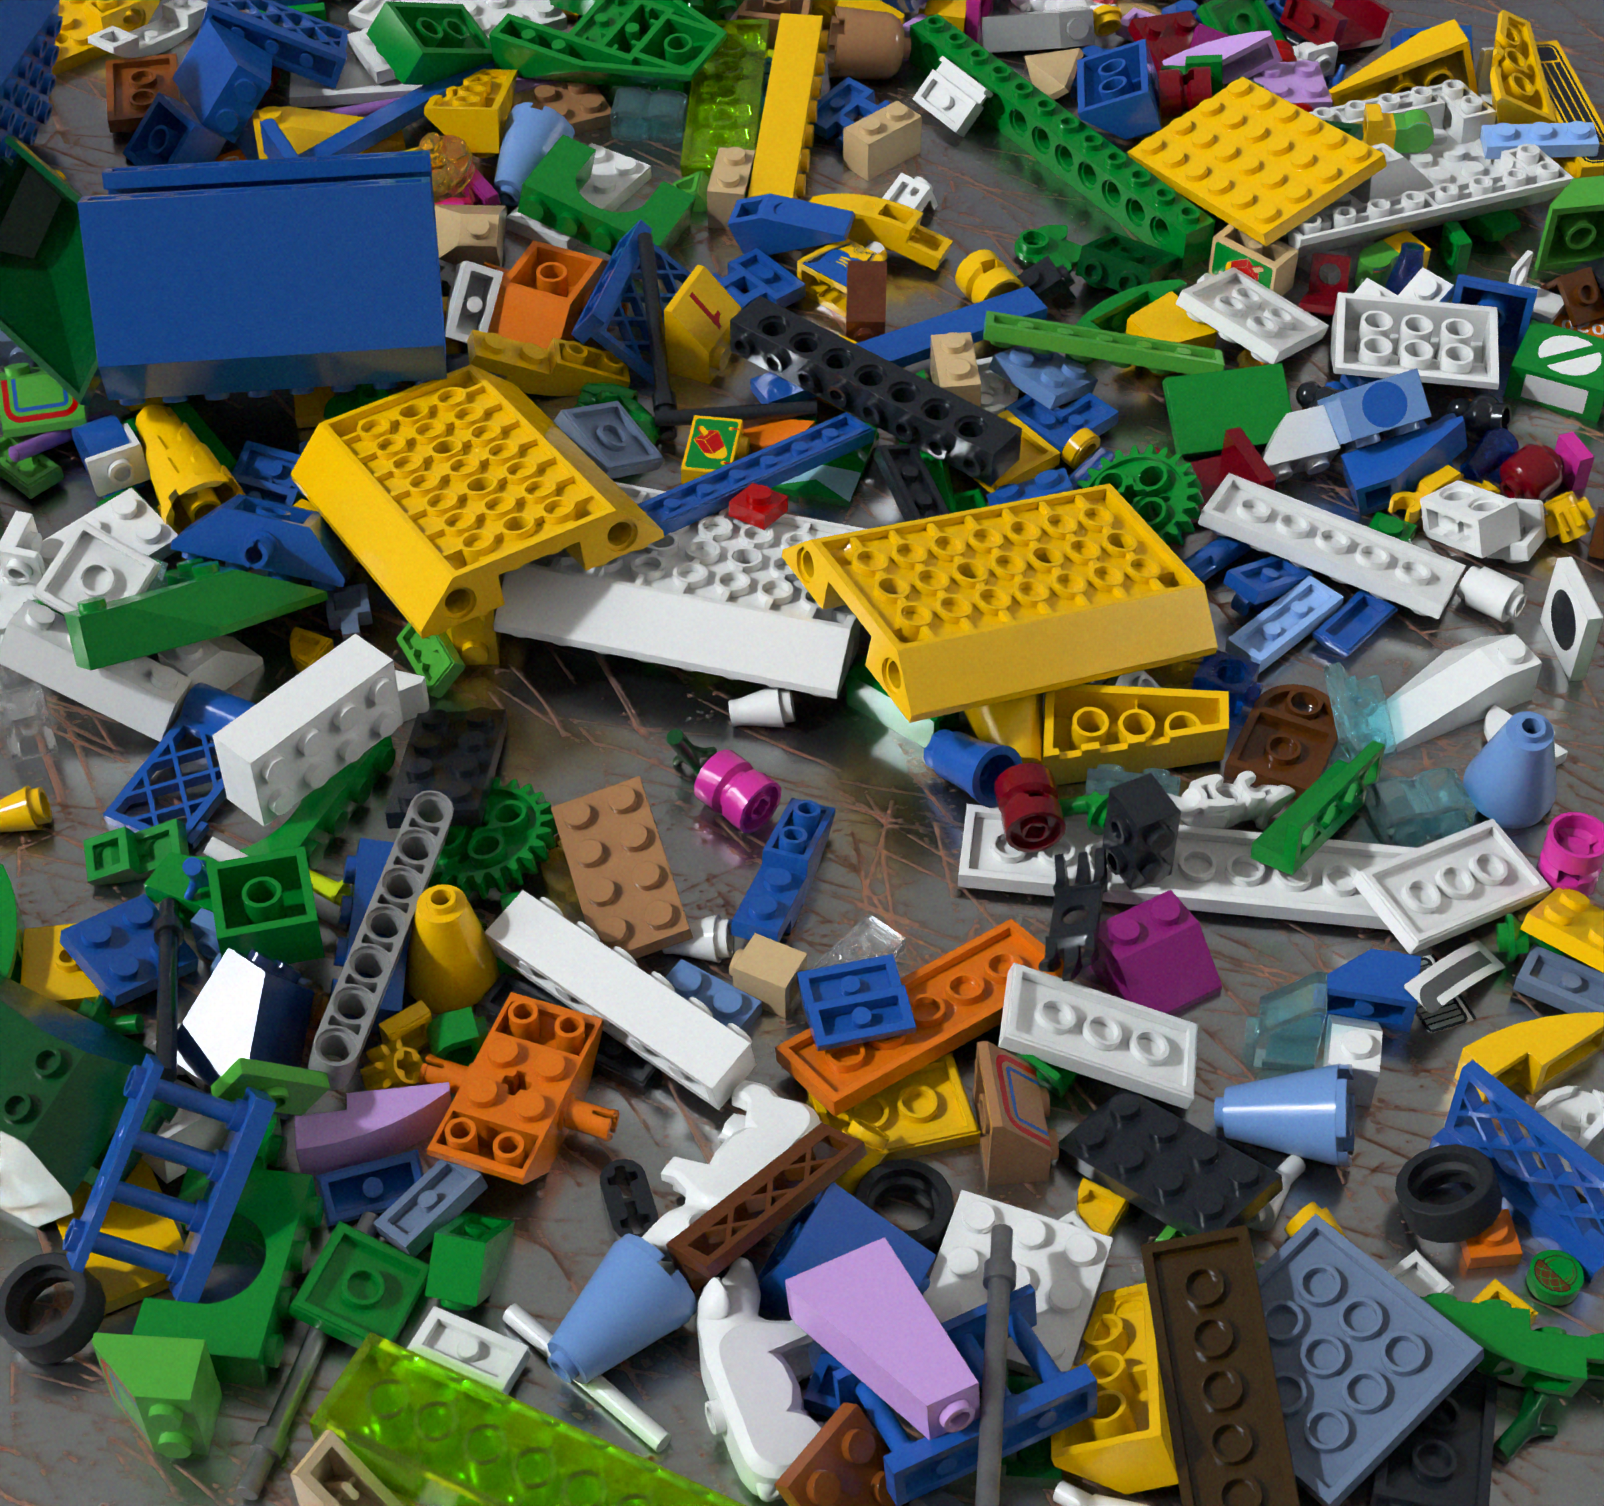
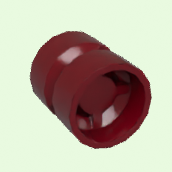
M1210 66L1189 68L1186 74H1183L1180 69L1159 70L1161 118L1181 117L1184 111H1190L1203 100L1212 98Z
M1022 763L1009 767L1002 772L995 781L994 791L998 808L1001 812L1005 839L1009 846L1017 851L1039 852L1057 844L1065 834L1066 824L1061 805L1058 801L1057 787L1051 770L1041 764Z

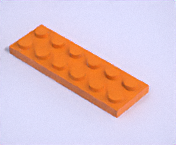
M1011 918L900 979L901 984L906 987L916 1024L915 1033L817 1051L809 1028L775 1046L776 1060L836 1117L1001 1024L1007 974L1013 963H1017L1040 971L1038 966L1045 957L1046 946ZM1060 958L1062 965L1055 972H1041L1062 978L1064 961Z

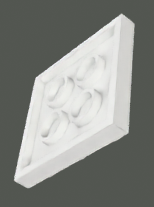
M1235 267L1182 290L1176 302V305L1187 311V316L1192 320L1210 325L1219 331L1218 334L1224 340L1242 345L1251 351V355L1256 360L1266 364H1276L1323 339L1329 327L1323 321Z
M961 1190L929 1278L931 1284L923 1294L924 1299L940 1323L987 1303L988 1291L983 1286L984 1262L990 1258L991 1230L997 1224L1009 1225L1013 1229L1012 1260L1017 1265L1016 1287L1014 1290L1031 1284L1036 1293L1037 1325L1032 1327V1330L1060 1371H1070L1074 1365L1109 1258L1113 1238ZM1008 1338L1006 1360L1008 1369L1037 1377L1012 1338Z

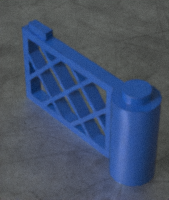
M200 682L190 689L185 698L180 718L103 813L105 822L117 828L126 826L135 833L152 827L150 825L154 824L155 826L161 822L186 815L187 823L185 825L188 847L195 849L210 829L206 822L227 796L220 767L214 768L212 756L217 755L212 735L252 708L256 703L206 683ZM186 733L202 740L203 746L177 753L176 746ZM206 758L209 770L183 777L181 764ZM170 767L175 768L177 779L151 786L150 779L156 771ZM212 782L213 789L208 796L192 801L188 800L186 789ZM180 791L182 804L157 810L154 798ZM148 800L150 813L132 818L123 814L131 804Z

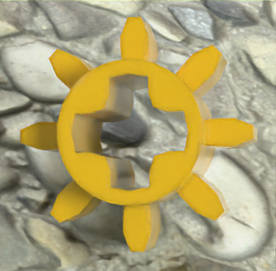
M1569 491L1544 503L1547 512L1544 515L1545 529L1549 538L1558 535L1561 543H1566L1585 535L1591 530L1587 520L1596 517L1588 498L1586 499L1585 496L1577 499L1574 492Z
M396 1039L387 1044L378 1045L366 1052L370 1062L360 1070V1073L362 1074L364 1086L368 1091L417 1086L415 1083L419 1082V1073L423 1064L417 1050L402 1047L401 1040Z

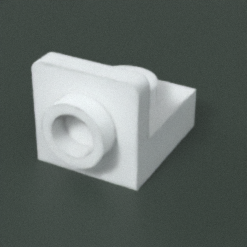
M1332 41L1321 45L1304 42L1293 46L1297 61H1318L1323 77L1334 75L1338 45Z
M902 172L883 196V199L906 205L920 212L925 207L934 211L938 206L932 192L933 187L929 182L918 176L912 178Z
M15 511L0 540V566L3 575L18 583L29 582L38 584L46 573L40 554L42 536L37 531L33 514Z

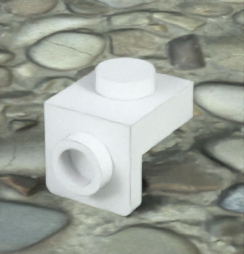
M1510 498L1517 501L1521 539L1488 555L1487 558L1503 559L1507 563L1529 561L1546 539L1543 502L1533 499Z

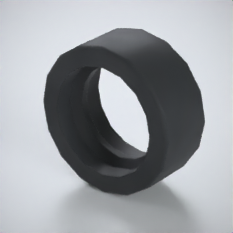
M1451 1144L1439 1145L1424 1150L1407 1161L1396 1177L1395 1192L1409 1229L1424 1240L1436 1243H1455L1476 1237L1492 1226L1502 1211L1503 1196L1495 1170L1489 1158L1473 1147ZM1466 1182L1477 1185L1474 1191L1465 1198L1450 1204L1432 1205L1421 1202L1424 1196L1434 1188L1447 1183Z
M910 1159L888 1160L870 1169L860 1180L855 1198L872 1210L874 1204L880 1198L890 1193L909 1192L920 1195L929 1201L934 1207L935 1214L933 1220L917 1230L903 1232L932 1253L937 1254L954 1212L952 1189L943 1175L926 1163Z
M51 1252L30 1258L18 1265L4 1280L0 1288V1336L28 1360L43 1364L66 1360L80 1352L92 1340L94 1332L97 1333L103 1321L106 1297L101 1282L85 1268L83 1273L72 1270L65 1254ZM71 1281L75 1286L74 1298L67 1314L56 1326L47 1331L29 1335L25 1330L26 1318L34 1300L44 1290L56 1283Z

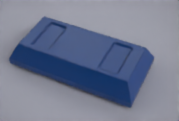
M1361 589L1313 631L1312 637L1318 644L1345 659L1398 611V608Z

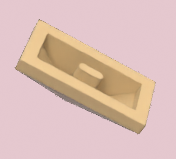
M1080 48L1024 56L1032 84L1053 100L1067 94L1077 73V60L1082 59L1084 53Z

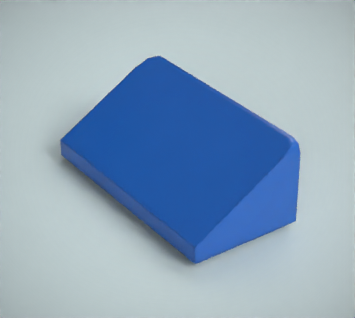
M418 1149L315 1175L320 1196L323 1197L324 1201L323 1210L327 1227L337 1225L339 1221L344 1223L360 1219L363 1212L375 1214L385 1212L424 1175Z

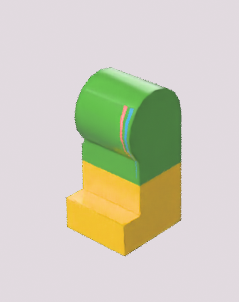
M1365 104L1362 125L1364 137L1362 142L1369 146L1385 143L1398 153L1423 152L1432 145L1434 131L1431 119L1425 111L1413 109L1404 114L1382 113L1380 104Z
M1407 230L1401 231L1360 251L1354 284L1359 288L1369 278L1386 288L1387 283L1390 284L1406 276L1412 280L1422 267L1427 270L1431 249Z

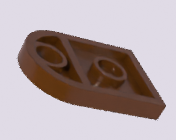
M1286 684L1265 691L1257 698L1225 763L1224 775L1236 779L1240 773L1251 771L1256 775V780L1252 785H1286L1296 791V795L1293 798L1298 799L1325 773L1338 744L1343 723L1342 713L1338 705L1322 691L1305 685ZM1303 704L1311 707L1313 710L1305 712L1293 706Z

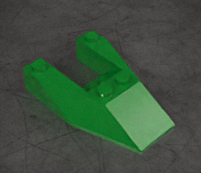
M550 0V4L554 7L583 16L569 33L508 13L489 34L494 66L497 69L517 70L518 76L530 79L631 88L692 81L727 39V31L682 0Z
M202 558L177 563V569L157 573L144 593L106 602L105 597L85 599L77 602V610L65 612L64 614L37 599L32 601L44 605L65 617L76 666L91 671L223 636L329 599L327 591L237 569L221 567L218 561L204 563Z

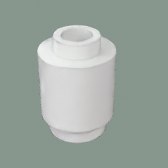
M1472 566L1464 575L1458 588V597L1465 600V605L1502 623L1506 622L1510 617L1517 618L1527 600V595L1523 594L1524 585L1486 566L1481 569Z

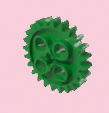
M1149 444L1144 453H1140L1137 446L1133 445L1128 456H1124L1118 449L1115 452L1114 461L1110 462L1104 457L1100 458L1103 468L1099 471L1093 468L1087 469L1091 477L1089 481L1078 480L1076 482L1079 489L1111 484L1167 545H1170L1172 542L1181 546L1185 544L1180 534L1182 532L1191 533L1195 531L1190 519L1200 518L1201 512L1198 505L1204 503L1200 492L1203 488L1191 463H1185L1180 453L1172 456L1168 447H1164L1157 454L1153 444Z
M496 777L491 786L481 825L449 827L445 844L428 888L447 884L459 888L467 899L473 891H479L481 898L486 899L490 888L496 887L501 894L506 893L505 883L512 881L521 886L523 884L521 874L524 872L537 874L538 869L535 861H549L550 857L547 849L556 847L554 835L558 834L551 810L552 806L550 802H546L544 793L542 791L535 793L530 783L520 788L517 779H513L506 786H503L500 777Z

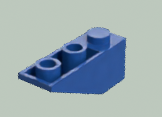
M770 193L737 200L727 225L743 254L758 248L767 256H772L776 253L792 250L802 251L808 247L846 241L855 214L853 211Z
M1463 416L1441 421L1435 425L1407 434H1401L1394 438L1342 454L1345 480L1360 517L1389 508L1390 499L1395 493L1401 491L1415 492L1418 483L1424 476L1433 474L1445 467L1467 448V439Z

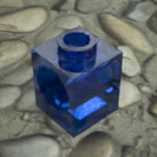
M1217 650L1216 654L1205 656L1194 675L1192 690L1229 691V720L1240 724L1247 708H1254L1257 698L1262 693L1263 684L1257 682L1260 664Z

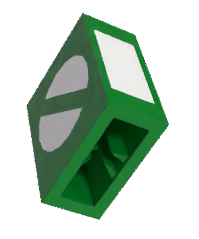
M1532 319L1512 362L1504 396L1598 423L1604 408V339Z

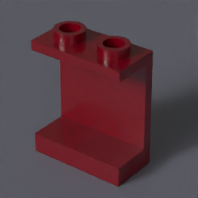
M1287 0L1280 22L1315 45L1333 41L1338 45V51L1383 44L1394 11L1376 0H1335L1332 8L1320 0Z
M1241 427L1225 430L1222 455L1191 462L1203 488L1200 492L1204 503L1198 505L1200 512L1228 473L1275 491L1277 478ZM1154 447L1158 454L1161 450L1159 447ZM1199 518L1190 519L1194 528L1203 527L1198 524Z

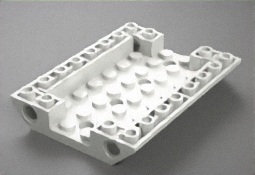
M1446 80L1443 84L1429 87L1418 86L1412 88L1411 91L1397 94L1385 93L1381 94L1378 98L1364 101L1352 100L1345 105L1331 108L1319 107L1309 113L1322 120L1363 125L1365 104H1380L1382 113L1404 114L1413 109H1420L1428 113L1434 131L1432 145L1423 152L1399 154L1411 162L1433 184V188L1422 191H1407L1399 196L1386 199H1372L1368 203L1363 204L1349 193H1346L1277 240L1299 250L1298 257L1307 256L1314 252L1320 253L1390 237L1404 230L1413 232L1443 225L1444 222L1461 221L1477 215L1545 202L1561 193L1573 180V177L1535 144H1522L1518 148L1502 151L1501 159H1485L1480 140L1482 125H1495L1496 111L1460 80Z
M615 482L636 504L666 492ZM728 506L724 510L664 536L665 538L649 544L642 550L632 551L610 560L604 566L594 567L587 571L566 551L565 547L559 553L543 556L524 564L518 570L505 573L502 585L505 605L497 608L493 624L494 631L511 634L519 638L527 637L552 642L559 646H572L596 651L600 654H613L638 659L645 663L653 662L678 667L686 671H699L723 676L731 680L739 679L764 684L771 688H785L810 693L817 697L837 699L859 648L861 622L847 605L822 610L782 558V551L808 540L865 530V528L783 514L768 528L763 530L730 517Z

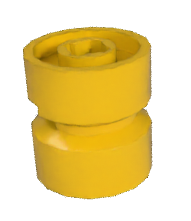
M987 249L978 250L968 255L961 262L955 274L956 285L973 304L1024 287L1022 282L1006 267L993 251Z

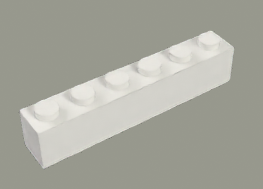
M522 890L484 932L496 957L571 1009L602 1018L604 1021L603 1031L718 1110H720L738 1085L745 1080L757 1065L751 1047L752 1040L741 1028L732 1023L724 1026L715 1020L710 1009L694 997H690L687 1001L675 993L673 985L661 974L653 971L649 975L638 968L636 961L629 953L618 946L610 949L601 943L599 936L581 921H578L575 925L563 917L562 911L546 897H541L537 900Z

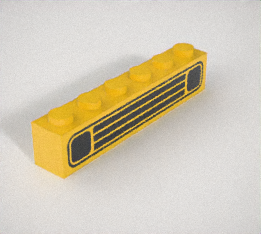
M1558 40L1535 42L1556 123H1570L1573 121L1593 122L1599 140L1597 156L1551 157L1552 160L1558 163L1573 178L1603 176L1604 125Z

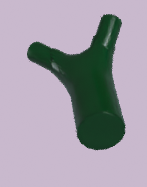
M673 729L666 736L667 743L677 753L672 760L673 764L679 766L684 762L692 769L696 777L702 768L700 758L713 756L717 753L715 747L702 748L693 745L680 729Z
M1525 1387L1523 1389L1524 1400L1518 1415L1494 1442L1493 1453L1498 1459L1503 1462H1509L1531 1438L1540 1435L1556 1436L1558 1434V1427L1556 1425L1539 1423L1540 1415L1550 1400L1549 1395L1545 1392H1541L1535 1400V1393L1532 1387Z

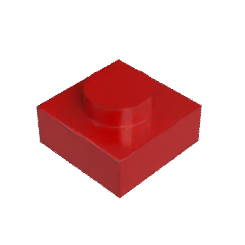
M752 483L729 501V516L765 530L788 511L789 496L773 491L765 485Z

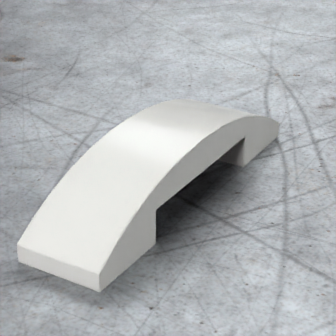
M202 0L169 1L162 4L163 18L130 32L111 26L88 36V43L125 58L158 55L183 42L201 26L207 3Z

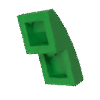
M177 818L135 833L124 826L83 840L87 881L91 885H105L146 879L151 876L170 851L189 855L186 825Z

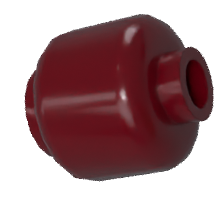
M1528 444L1522 447L1501 465L1500 477L1502 482L1500 483V488L1507 498L1542 501L1561 485L1564 468L1562 460L1552 448L1546 445Z

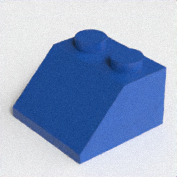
M158 92L123 154L135 166L214 162L227 139L203 126L189 105Z
M1458 274L1452 303L1497 307L1499 352L1516 355L1528 330L1538 289Z

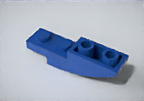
M790 799L763 849L762 865L732 919V936L751 940L754 933L780 942L784 932L791 933L821 861L836 808L820 805L811 800Z

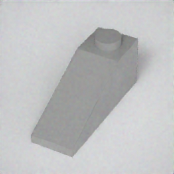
M1087 7L981 17L983 48L990 53L1095 45L1093 9Z

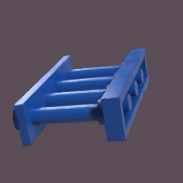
M146 1053L142 1066L134 1065L128 1075L123 1092L124 1096L129 1097L81 1219L73 1218L64 1236L62 1249L68 1251L66 1257L71 1269L83 1273L90 1253H95L165 1274L166 1281L170 1282L168 1287L176 1301L198 1303L276 1107V1102L268 1093L248 1086L242 1099L236 1098L234 1102H230L160 1079L164 1069L163 1064L157 1056ZM153 1099L226 1123L225 1128L230 1131L223 1149L217 1148L212 1153L140 1130L151 1100ZM131 1150L206 1173L205 1178L210 1180L203 1199H196L191 1203L120 1181ZM111 1201L186 1224L185 1228L190 1232L183 1250L176 1249L172 1254L99 1232Z
M1031 1284L1010 1292L1008 1338H1012L1042 1384L1018 1395L1011 1394L1005 1385L1001 1458L1097 1414V1379L1086 1363L1068 1372L1060 1371L1032 1330V1327L1037 1325L1036 1293ZM987 1303L941 1323L979 1382L981 1389ZM845 1366L832 1372L837 1407L839 1408L843 1402L858 1404V1406L863 1404L892 1452L883 1456L887 1491L896 1506H901L977 1470L980 1418L972 1421L966 1428L958 1432H947L932 1440L924 1437L918 1441H911L890 1405Z

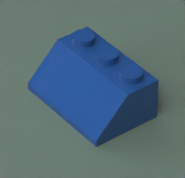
M1146 39L1077 60V95L1080 120L1123 139L1146 137L1154 131L1161 129L1158 74Z

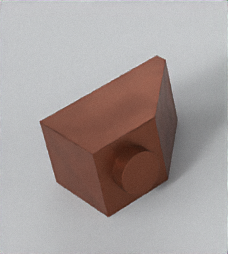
M848 260L846 337L858 343L885 334L887 261Z

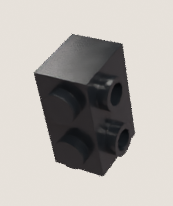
M1152 773L1109 789L1102 848L1105 847L1109 869L1113 874L1120 875L1130 890L1148 883H1158L1166 876L1172 874L1181 811Z

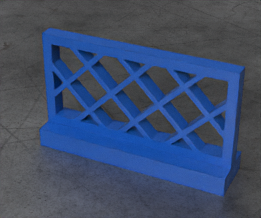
M271 0L207 1L199 32L209 17L271 54L273 66L333 89L336 88L348 53L346 48L349 30Z
M640 219L619 240L571 335L583 344L592 337L645 380L654 385L653 368L642 359L640 351H649L651 356L647 317L642 303H645L644 293H638L633 279L642 280L637 236L640 233H651L652 228ZM654 244L655 260L658 268L657 277L658 280L663 281L667 293H660L665 335V308L663 303H669L678 292L674 280H678L683 284L691 273ZM621 303H630L635 317H626ZM618 327L623 341L617 340L606 331L607 328ZM630 327H639L644 341H635Z
M1472 1059L1462 1067L1445 1126L1432 1137L1429 1149L1439 1145L1459 1144L1473 1147L1486 1155L1495 1170L1502 1192V1209H1509L1512 1220L1548 1250L1563 1251L1574 1257L1583 1269L1584 1280L1591 1284L1604 1273V1197L1600 1190L1601 1188L1604 1191V1166ZM1476 1087L1486 1094L1490 1104L1483 1103ZM1491 1118L1498 1119L1505 1136L1498 1134ZM1517 1121L1527 1128L1531 1138L1524 1137ZM1532 1152L1539 1153L1546 1169H1539ZM1558 1154L1569 1162L1573 1172L1565 1171ZM1573 1186L1581 1187L1588 1204L1580 1202Z

